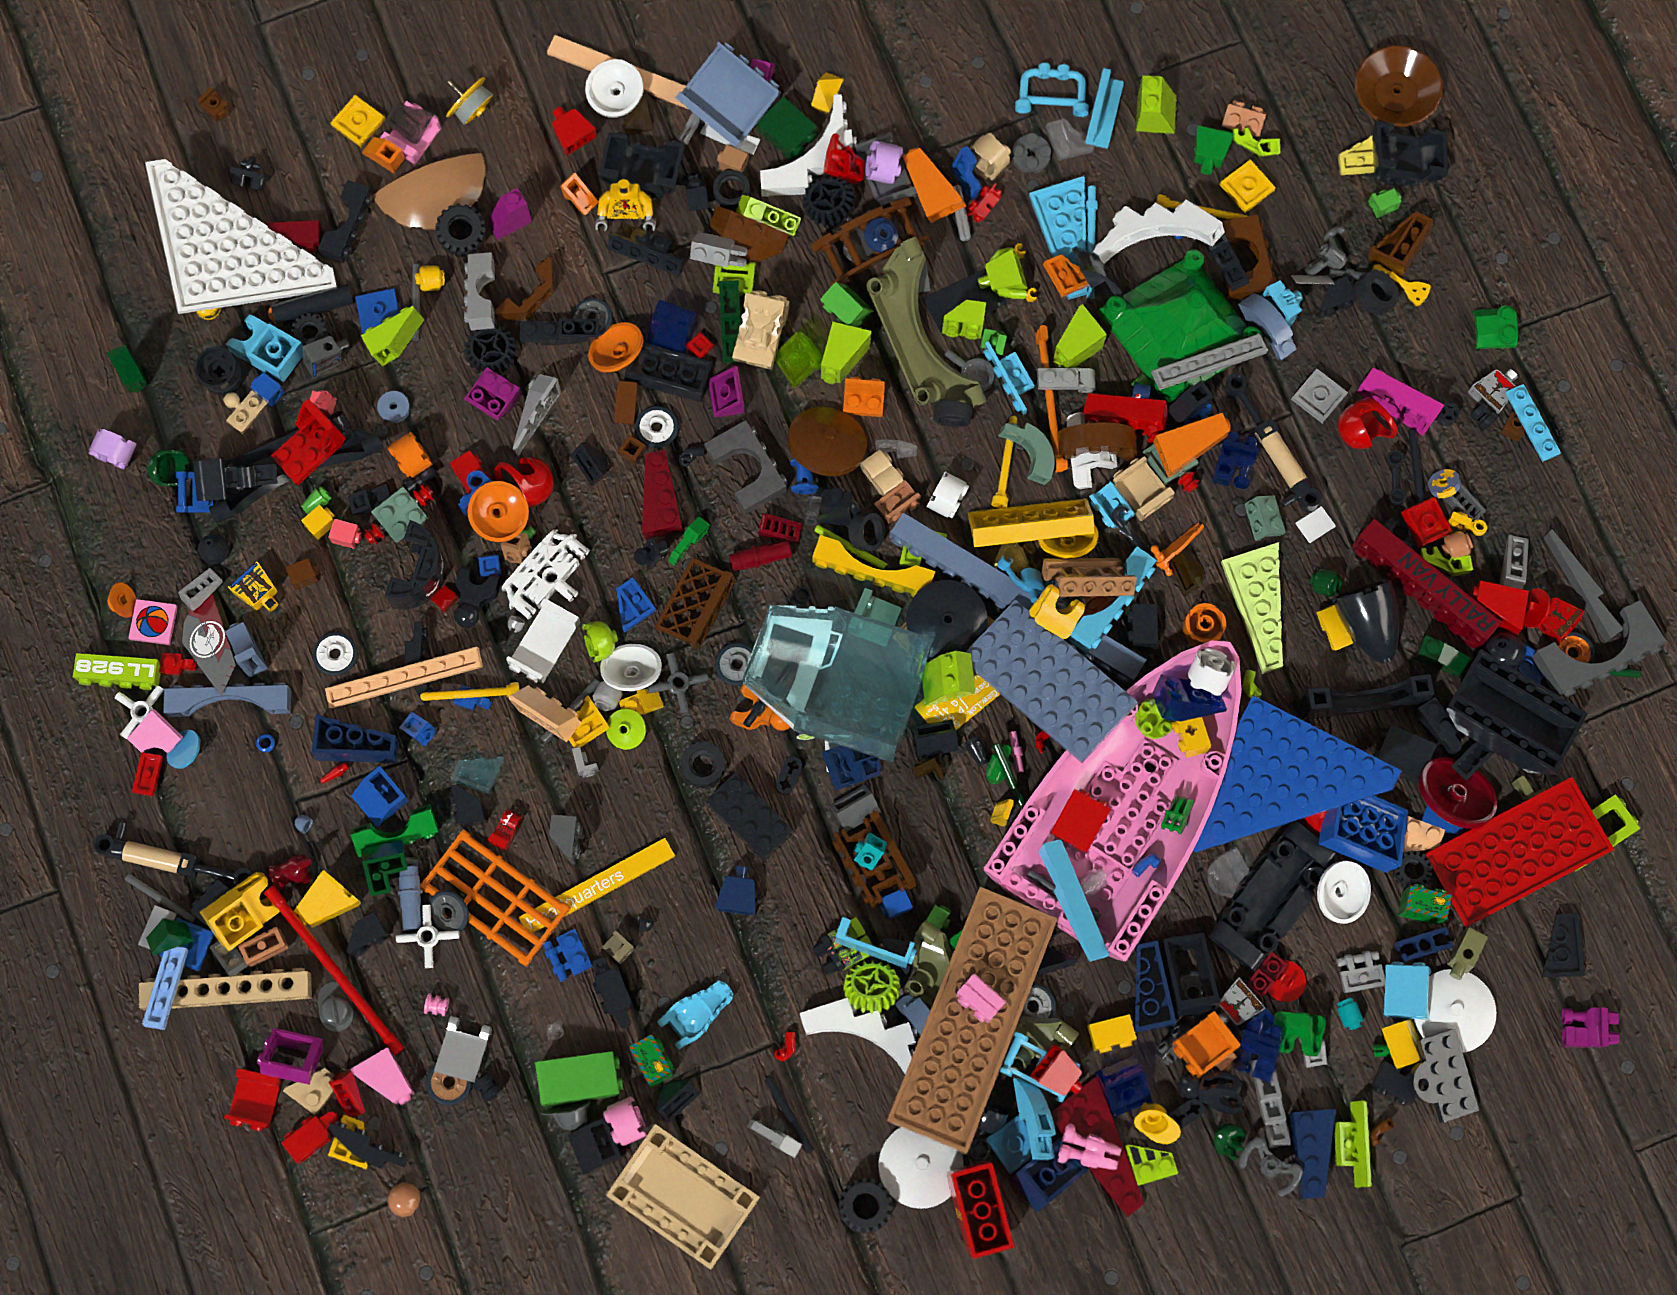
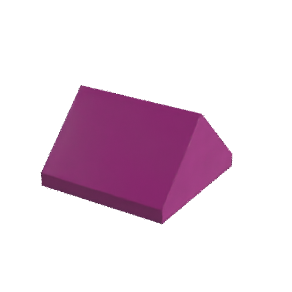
M737 366L708 380L714 417L745 413Z

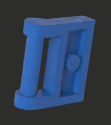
M176 472V478H178V506H176V512L210 513L209 507L213 505V500L197 501L194 472ZM186 479H192L193 506H186Z

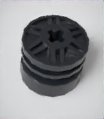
M214 346L206 348L195 360V375L210 392L225 396L229 392H235L241 386L244 378L243 367L223 347Z

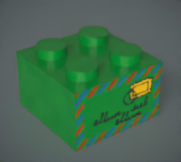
M1413 884V886L1410 885L1402 892L1398 916L1434 925H1440L1447 920L1452 895L1446 894L1445 890L1434 889L1432 891L1425 889L1426 886Z
M651 1034L629 1046L651 1088L673 1076L671 1071L674 1070V1067L668 1056L664 1058L662 1052L665 1049L658 1037L654 1039Z

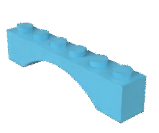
M1138 546L1123 565V575H1134L1137 578L1136 592H1139L1144 586V578L1147 577L1149 579L1156 569L1153 566L1157 561ZM1119 596L1112 605L1103 611L1083 616L1068 637V640L1086 653L1091 648L1096 649L1102 641L1100 636L1103 633L1107 635L1113 626L1111 624L1112 620L1115 619L1117 621L1124 612L1122 607L1124 605L1128 607L1134 596Z

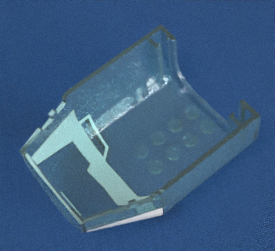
M770 605L744 672L743 684L794 731L893 763L925 673L933 638L837 607L815 609V606H809V609H797L796 606Z

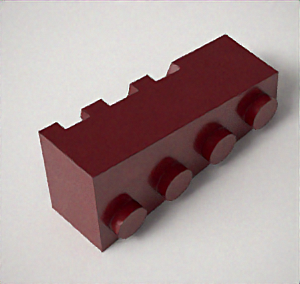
M665 450L645 454L643 540L683 532Z

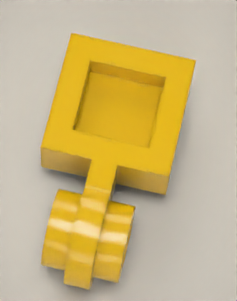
M1453 511L1448 519L1450 526L1464 532L1469 530L1476 536H1481L1487 531V524L1483 520L1478 519L1471 522L1472 519L1468 518L1463 512Z

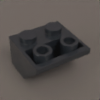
M605 1118L588 1124L568 1135L583 1175L623 1159L618 1145L612 1137L611 1127Z

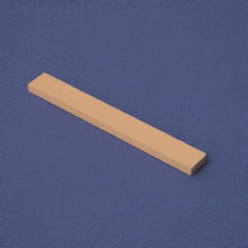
M556 35L547 50L548 55L592 71L596 66L605 61L618 60ZM634 66L642 78L643 92L688 109L675 98L686 86Z
M476 646L325 688L328 706L333 709L482 668L479 647Z

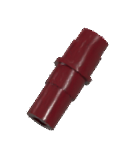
M785 540L756 547L752 545L748 549L729 554V561L734 572L751 568L759 569V566L791 558L792 555L789 542Z

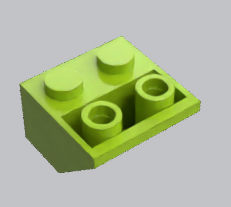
M965 300L944 316L942 333L949 337L965 336L970 340L981 338L986 302Z

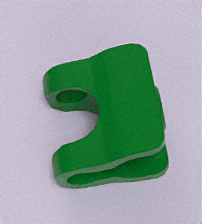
M1277 1012L1274 1019L1276 1050L1281 1053H1290L1294 1048L1296 1038L1299 1037L1303 1053L1306 1056L1316 1057L1321 1051L1322 1036L1326 1023L1325 1018L1320 1015H1311L1304 1012Z

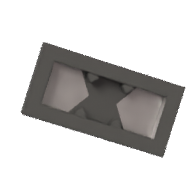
M219 941L210 946L211 951L230 978L248 966L236 947L228 951Z

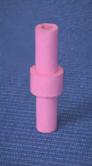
M1009 732L1010 755L1014 760L1016 773L1024 772L1021 758L1023 756L1022 747H1019L1017 732Z

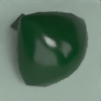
M1226 1122L1221 1123L1216 1128L1213 1139L1219 1156L1227 1154L1231 1160H1238L1239 1156L1236 1155V1151H1243L1242 1143L1246 1139V1132L1240 1126Z

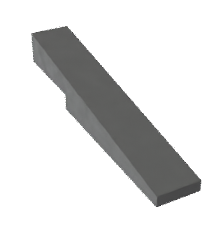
M1552 529L1546 534L1544 540L1606 643L1620 633L1623 628L1599 600V597L1604 592Z

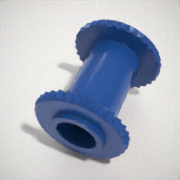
M795 458L792 459L790 464L796 467L797 485L792 486L791 491L796 494L816 493L819 487L813 484V472L799 464Z

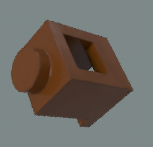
M211 87L197 99L201 109L216 122L224 119L231 110L228 103Z

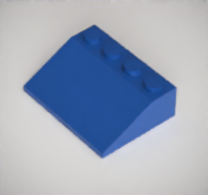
M1374 795L1328 810L1321 825L1319 844L1387 873L1401 867L1408 810Z

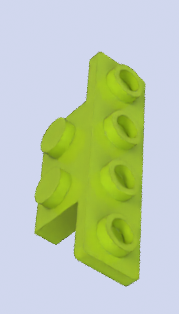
M1354 1101L1350 1103L1351 1123H1334L1336 1166H1354L1355 1187H1371L1367 1101Z

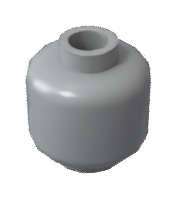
M601 681L593 694V701L597 708L609 711L616 708L623 693L622 690L615 689L605 681Z

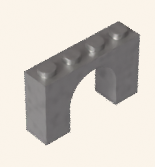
M746 420L704 443L705 450L715 466L737 454L751 455L760 463L762 470L757 480L735 492V500L745 515L786 493V485L788 484L784 475H779L776 468L778 467L774 459L767 456V448L763 441L759 442L756 438L757 432L752 424L749 426Z

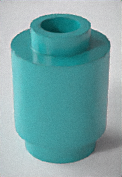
M1349 998L1337 1003V1011L1344 1028L1349 1027L1351 1031L1361 1027V1022L1364 1019L1357 1002H1354L1353 998Z

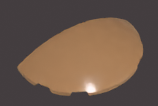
M481 153L452 157L426 165L389 183L376 192L373 198L382 212L395 219L398 224L408 228L413 226L421 227L424 230L436 229L438 216H441V211L447 210L448 206L452 205L455 207L457 203H460L461 206L468 204L471 208L475 202H478L483 192L484 177H486L484 159Z

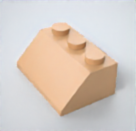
M528 685L510 695L508 699L519 712L565 742L569 740L581 723L577 718L578 714L569 707L564 709L561 707V702L554 697L551 699L545 696L546 693L538 687L533 689Z

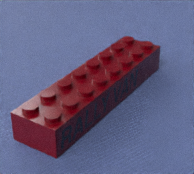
M1376 519L1371 521L1353 544L1352 548L1359 557L1367 559L1375 570L1383 572L1387 580L1391 579L1392 583L1399 585L1404 594L1415 598L1420 607L1432 612L1436 620L1448 625L1449 630L1455 635H1460L1464 638L1465 643L1471 648L1478 650L1502 623Z

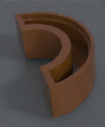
M1102 422L1085 423L1070 426L1058 432V456H1064L1067 459L1076 458L1087 452L1098 454L1101 451L1116 454L1117 457H1122L1123 460H1134L1137 457L1136 430L1128 425Z

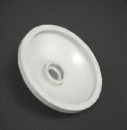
M608 60L599 64L592 70L586 82V96L590 105L595 111L607 117H620L628 114L638 104L643 95V81L639 72L633 65L623 60ZM616 90H620L618 95H614Z
M626 644L616 647L613 654L609 658L602 660L600 665L603 680L609 686L622 691H637L650 686L658 679L662 670L659 655L653 649L641 644Z
M1339 861L1328 867L1323 873L1317 889V898L1321 911L1328 919L1337 923H1350L1358 919L1366 910L1371 896V885L1367 873L1360 865L1350 861Z

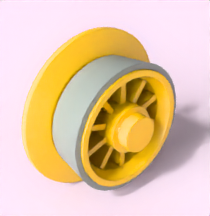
M485 77L480 78L467 91L463 90L453 79L447 83L460 96V99L447 113L446 116L448 118L456 114L463 125H465L476 116L482 115L486 110L485 106L493 97V93L482 86Z

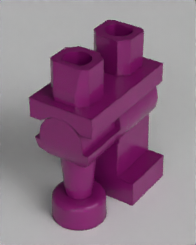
M1562 1008V1024H1572L1573 1021L1584 1022V1028L1566 1026L1561 1029L1563 1048H1605L1619 1043V1033L1608 1032V1024H1618L1619 1013L1608 1011V1008H1591L1581 1012H1573L1572 1008Z

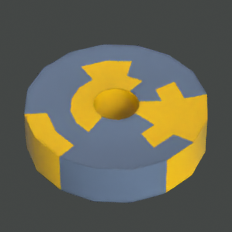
M1451 469L1436 472L1428 481L1430 493L1437 498L1450 497L1457 493L1461 487L1459 474Z

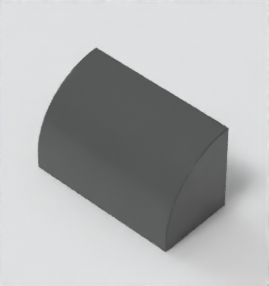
M865 785L829 805L839 824L846 832L863 823L864 818H870L871 813L875 811L881 812L872 793Z

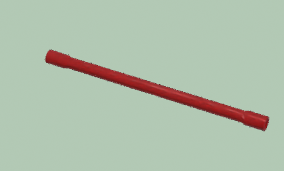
M273 885L266 890L264 894L282 913L369 1021L394 1056L400 1053L405 1047L385 1026L294 913L277 888Z

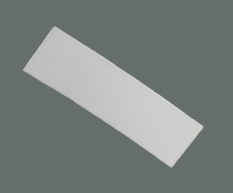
M705 123L701 131L703 135L754 154L760 139L748 135L737 148L707 123Z

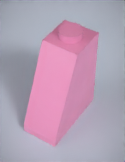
M388 1048L350 1069L355 1076L395 1104L400 1103L402 1105L412 1099L411 1095L414 1094V1091L394 1055Z

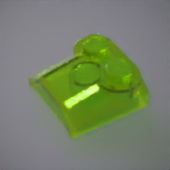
M796 332L776 352L775 356L776 363L793 388H796L814 371L821 369L823 356L812 340L802 332Z

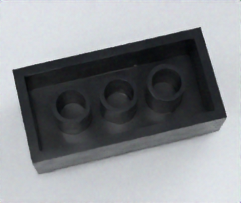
M736 772L706 800V805L763 863L793 835V829Z

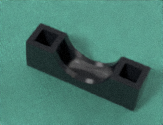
M347 180L340 196L343 205L349 209L348 219L339 229L326 231L318 248L321 256L344 263L345 259L350 256L351 244L353 240L357 239L359 225L364 222L367 206H370L373 201L370 187Z

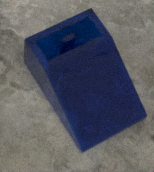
M1161 674L1152 693L1163 719L1181 722L1227 710L1221 695H1213L1202 688L1195 689L1190 685V679L1178 678L1174 675L1167 676Z

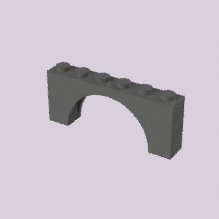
M1641 600L1623 608L1617 615L1623 628V643L1619 654L1613 659L1597 664L1580 662L1566 655L1555 642L1538 650L1532 656L1555 694L1560 697H1570L1577 692L1576 689L1580 687L1586 689L1594 684V680L1599 678L1602 681L1611 675L1610 672L1614 670L1620 672L1628 667V663L1633 661L1636 664L1645 658L1644 655L1648 653L1654 655L1662 650L1661 646L1666 640Z

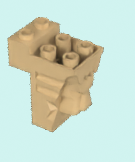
M751 291L750 294H745V313L741 316L743 323L739 326V334L732 359L737 362L772 370L782 328L786 324L790 302L784 296L775 295L770 297L767 296L768 293L763 291Z

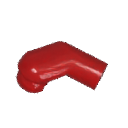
M795 1032L785 1033V1044L775 1051L776 1059L785 1061L795 1053Z

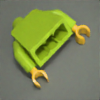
M1021 243L1016 244L1015 248L1009 247L996 251L985 265L987 275L978 278L981 289L991 286L992 290L999 294V296L1011 299L1026 298L1028 302H1034L1038 298L1030 295V293H1036L1037 290L1035 288H1030L1028 292L1025 290L1027 289V284L1019 259L1023 258L1026 251H1018L1022 249L1023 245Z

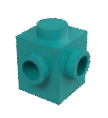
M869 832L863 841L859 840L855 846L854 851L856 855L854 861L872 871L884 854L887 842Z

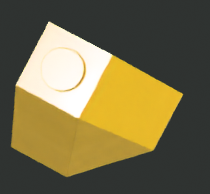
M323 870L294 912L305 926L309 924L311 927H315L358 907L361 902Z

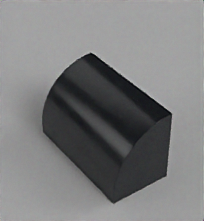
M952 719L912 727L918 758L958 751L956 729Z

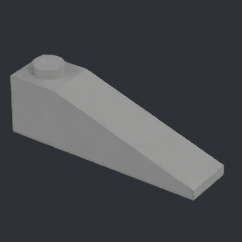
M539 374L537 379L534 378L529 384V391L512 448L516 456L520 455L561 394L558 379L555 377Z

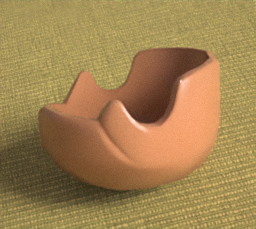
M408 1182L396 1184L388 1195V1206L391 1212L402 1218L413 1215L421 1200L419 1190Z

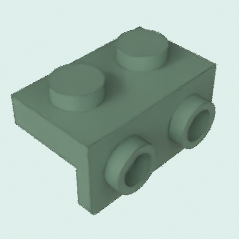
M1275 495L1257 496L1245 503L1246 512L1256 541L1264 537L1281 536L1286 533Z

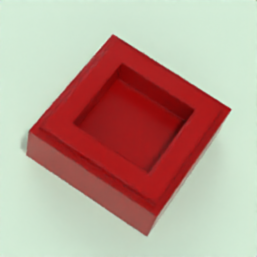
M701 332L686 345L700 359L714 348V344Z

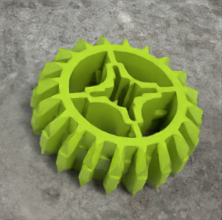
M872 960L871 964H867L864 961L863 966L856 964L855 969H850L849 975H846L844 984L845 997L848 998L850 1005L854 1004L855 1010L861 1008L863 1013L866 1010H869L871 1014L874 1010L881 1013L882 1008L888 1010L889 1005H894L895 1000L898 999L900 991L899 977L894 969L890 970L889 964L883 967L882 962L875 964Z

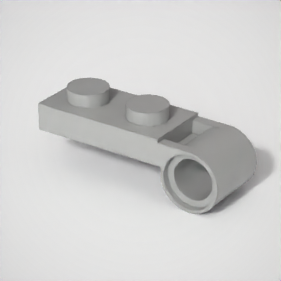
M1038 368L1037 370L1038 390L1078 389V392L1091 393L1096 390L1094 369Z

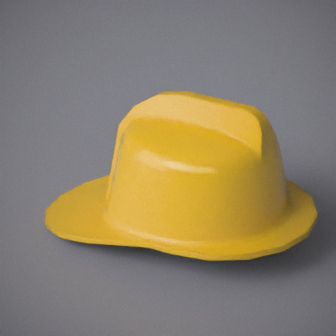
M1143 1103L1140 1113L1134 1120L1135 1127L1156 1143L1170 1144L1175 1142L1180 1136L1179 1125L1168 1116L1166 1109L1159 1104Z

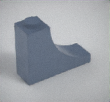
M243 622L234 623L229 626L225 633L234 650V658L243 671L251 678L268 669L247 626Z

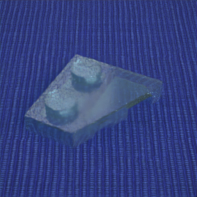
M500 756L497 759L488 760L478 758L473 761L458 760L450 778L451 782L489 795L504 762V757Z

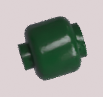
M1321 568L1312 574L1310 584L1313 585L1315 593L1331 597L1335 593H1339L1342 579L1338 572Z

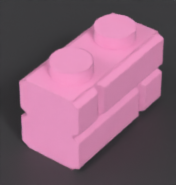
M975 974L968 979L956 994L958 997L957 1001L965 1008L969 1006L974 1011L973 1015L981 1022L985 1020L989 1023L1006 1003L1000 995Z

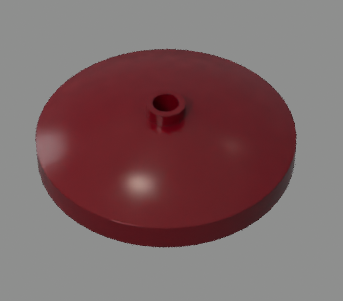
M1437 758L1430 761L1421 771L1418 781L1420 793L1430 809L1443 820L1458 827L1473 829L1486 825L1497 811V797L1489 781L1478 770L1465 781L1451 768L1457 759Z

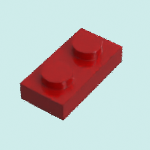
M141 752L132 793L154 797L163 761L162 756Z

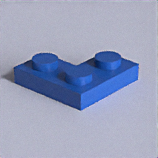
M966 146L961 148L950 169L967 198L971 200L976 198L981 187L978 179L972 173L977 163L976 157L969 147Z

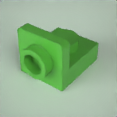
M985 328L981 348L985 349V343L989 341L995 354L1003 355L1007 335L1002 331Z

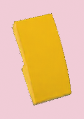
M1334 605L1317 611L1322 630L1326 631L1332 650L1336 651L1353 644L1351 636L1344 627Z

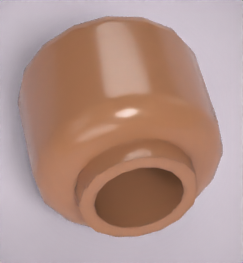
M1462 531L1446 536L1444 538L1445 544L1441 545L1445 556L1450 555L1453 558L1467 556L1471 553V548H1473L1468 533L1464 534Z

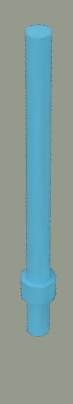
M1095 186L1088 187V200L1086 201V210L1088 211L1087 251L1093 254L1095 249L1096 210L1098 209ZM1088 286L1087 299H1094L1095 287L1091 288Z

